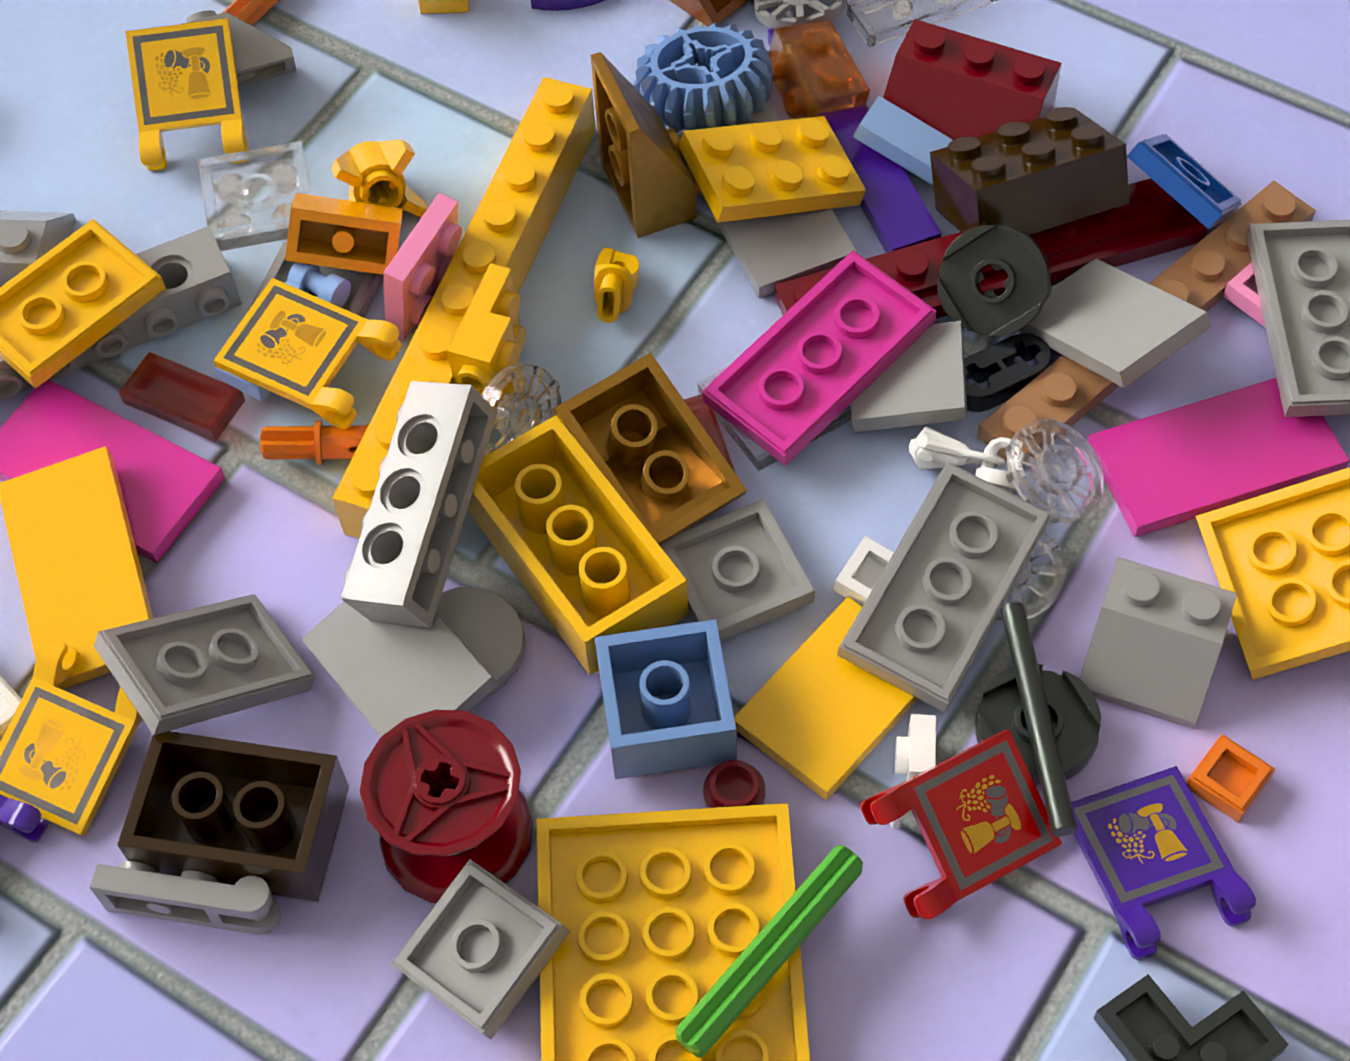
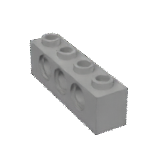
M410 382L404 403L400 406L397 413V425L387 456L380 465L376 490L370 508L364 515L362 533L352 563L345 573L344 588L340 597L369 621L431 628L497 415V411L472 385Z

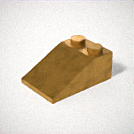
M601 52L590 55L601 165L637 238L696 219V196L701 195L702 191L689 166H685L681 159L682 152L679 148L680 141L676 131L672 127L665 128L657 110Z
M651 353L554 407L553 416H558L659 546L746 494L747 489Z

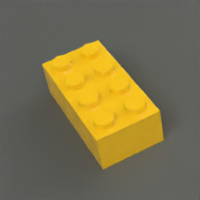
M557 415L483 457L467 511L589 675L599 671L594 637L672 626L689 615L687 580Z

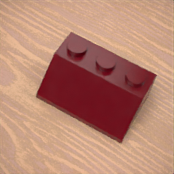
M914 19L896 53L883 98L952 140L961 137L977 138L996 132L1001 125L1006 123H1025L1045 117L1046 113L1052 110L1055 104L1062 63Z

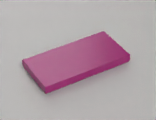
M852 250L702 390V400L711 409L786 466L936 322L937 310Z
M1276 378L1090 434L1087 442V447L1134 537L1195 519L1197 515L1346 469L1350 461L1323 416H1284Z
M49 379L29 394L0 428V480L7 481L106 446L113 454L137 553L158 563L224 481L225 476L221 467Z

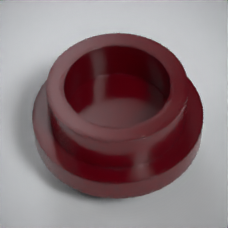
M739 760L725 761L714 767L707 775L703 786L704 801L708 808L763 805L765 800L764 779L756 768L746 762Z

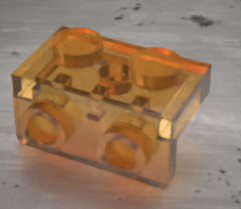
M830 20L774 29L770 50L768 51L769 60H772L774 76L772 77V82L777 86L783 98L785 111L790 118L818 117L819 113L866 105L870 89Z

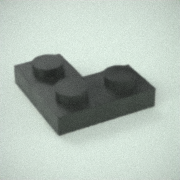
M1149 974L1099 1008L1093 1018L1126 1061H1272L1282 1054L1289 1045L1244 991L1192 1027Z

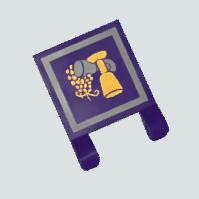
M1177 766L1071 802L1077 825V831L1073 834L1117 919L1123 940L1132 958L1139 960L1154 955L1157 952L1156 944L1161 938L1158 925L1145 909L1146 907L1209 885L1211 886L1218 910L1227 925L1236 926L1251 919L1250 910L1255 907L1256 898L1249 885L1234 870Z

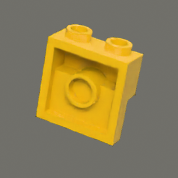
M490 263L452 339L447 354L454 384L472 385L497 411L494 425L502 427L510 408H517L524 396L526 378L520 374L519 358L524 346L526 331L524 327L520 326L518 315L520 295L515 293L511 269Z

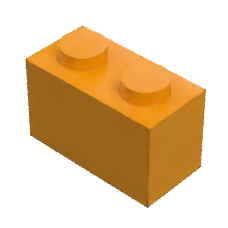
M295 193L290 210L285 261L383 275V272L398 252L403 209Z

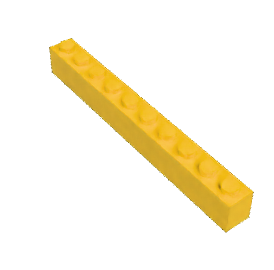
M543 77L332 497L345 535L360 539L362 521L370 508L379 480L380 465L387 456L397 425V413L400 406L404 403L410 382L454 384L447 350L489 264L492 263L510 268L515 293H519L596 132L591 88Z

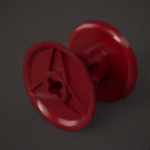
M435 709L406 718L380 737L364 762L359 792L366 818L380 834L379 844L386 869L405 891L430 903H437L469 859L506 884L516 876L530 851L533 819L526 798L519 790L521 768L513 744L494 723L468 711Z

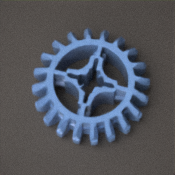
M714 22L709 27H699L695 24L694 28L688 30L678 27L674 35L658 36V44L645 46V55L637 58L636 80L634 83L635 88L657 110L664 126L674 128L676 133L683 129L696 130L734 126L736 122H751L752 113L764 111V102L771 99L772 77L774 76L772 60H769V52L765 49L763 40L754 38L752 31L744 30L739 32L735 24L725 28L719 27L717 22Z

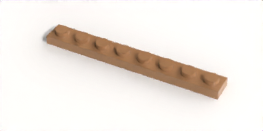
M1273 180L1149 284L1196 307L1209 311L1224 298L1223 295L1227 283L1251 263L1246 239L1250 224L1312 221L1316 210ZM1062 355L980 423L977 437L987 446L992 440L1000 437L1014 440L1020 445L1023 456L1021 470L1118 388L1119 385ZM1000 448L997 454L1009 463V450L1007 448Z

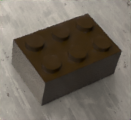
M1071 107L1052 109L1046 113L1045 117L1025 123H1006L1001 125L996 132L977 138H957L952 140L948 147L930 152L935 208L962 233L975 227L990 225L1011 226L1031 235L1129 204L1126 143L1077 109Z
M167 731L152 736L117 846L128 861L147 864L155 868L160 874L181 877L182 872L186 870L200 871L217 878L219 883L234 885L238 880L246 876H257L267 883L272 895L318 902L349 784L336 755Z

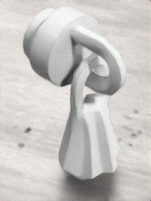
M925 427L916 439H911L909 453L912 455L918 469L943 468L947 461L955 466H963L969 463L981 464V468H977L975 476L1011 494H1019L1022 477L1019 476L1023 456L1020 445L1012 439L1000 437L992 440L985 448L984 453L970 450L966 444L929 427ZM1000 448H1007L1010 452L1008 471L993 469V466L997 467L1005 464V460L996 455Z

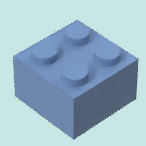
M716 619L594 637L615 779L737 760L736 724Z

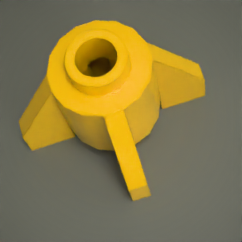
M403 140L365 141L356 144L338 157L331 166L335 178L348 184L350 188L349 201L395 208L400 204L403 210L420 218L428 209L425 202L405 183L402 173L415 155V152L411 145Z

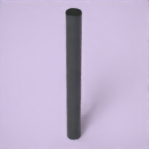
M1011 602L1002 606L1000 612L1050 828L1053 836H1067L1077 831V825L1024 604L1021 602Z

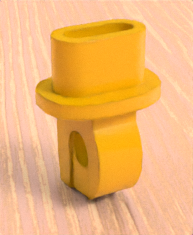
M604 247L597 258L594 269L593 290L594 299L597 304V316L603 322H615L618 315L624 313L632 303L634 290L637 288L639 280V261L633 254L630 255Z

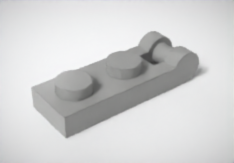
M124 861L120 867L97 864L89 887L106 911L252 934H267L273 931L281 920L280 907L272 896L269 886L262 878L257 876H246L238 880L234 885L219 883L217 878L200 871L186 870L179 877L160 874L155 868L144 863Z

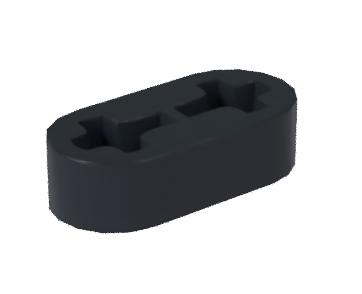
M1020 333L966 357L967 410L970 412L987 411L1012 398L1049 367L1051 350L1048 344L1036 335ZM1020 356L1024 360L1014 364L1015 357ZM1034 359V366L1029 367L1026 361ZM972 378L978 384L987 381V388L981 389L977 384L967 386V381Z

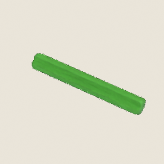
M838 845L831 850L676 1027V1039L688 1052L699 1058L705 1056L862 874L863 862L849 848Z

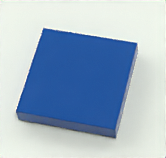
M1161 134L1138 142L1126 156L1208 229L1228 219L1242 205L1240 198L1167 134Z

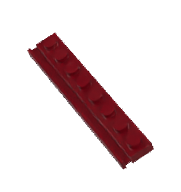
M1149 178L1128 184L1129 204L1029 236L1039 244L1046 255L1050 267V283L1052 286L1060 283L1095 258L1113 267H1118L1197 244L1205 238L1207 227L1200 223L1198 219L1155 181ZM958 232L866 258V260L937 310L936 319L948 316L941 305L937 292L940 267L944 261L942 258L949 245L963 233ZM991 265L986 266L983 269L986 279L979 284L981 290L984 293L994 290L998 296L1002 295L1006 291L1003 284L1008 278L1004 269L995 271ZM833 268L775 284V299L782 315Z

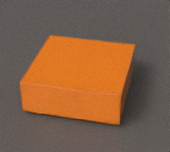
M1221 734L1190 775L1187 785L1192 793L1239 823L1271 779L1275 768Z

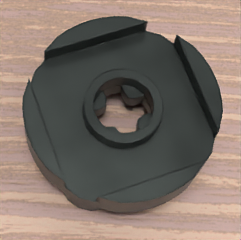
M983 225L961 234L946 249L942 258L944 261L940 267V278L937 281L939 300L953 322L961 321L962 328L970 332L973 331L980 335L989 336L1008 335L1029 325L1040 314L1045 301L1051 293L1050 267L1046 255L1032 237L1011 226ZM991 265L995 271L1002 269L1006 271L1008 278L1003 282L1006 291L1002 295L998 296L994 290L985 293L981 290L979 284L986 279L983 272L986 266Z
M1038 664L1065 779L1068 780L1087 766L1096 750L1101 725L1100 708L1093 693L1078 677L1064 670L1062 675L1053 671L1042 670L1043 665ZM1011 667L994 677L983 693L975 719L976 739L980 743L1003 730H1010L1034 784L1037 786L1041 784L1029 733L1024 728L1026 720L1014 668Z

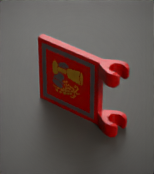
M1003 730L911 779L865 799L860 804L863 816L869 825H887L911 810L942 878L917 887L906 893L903 897L905 907L912 918L932 919L962 898L1062 845L1060 838L1052 835L1046 807L1010 730Z

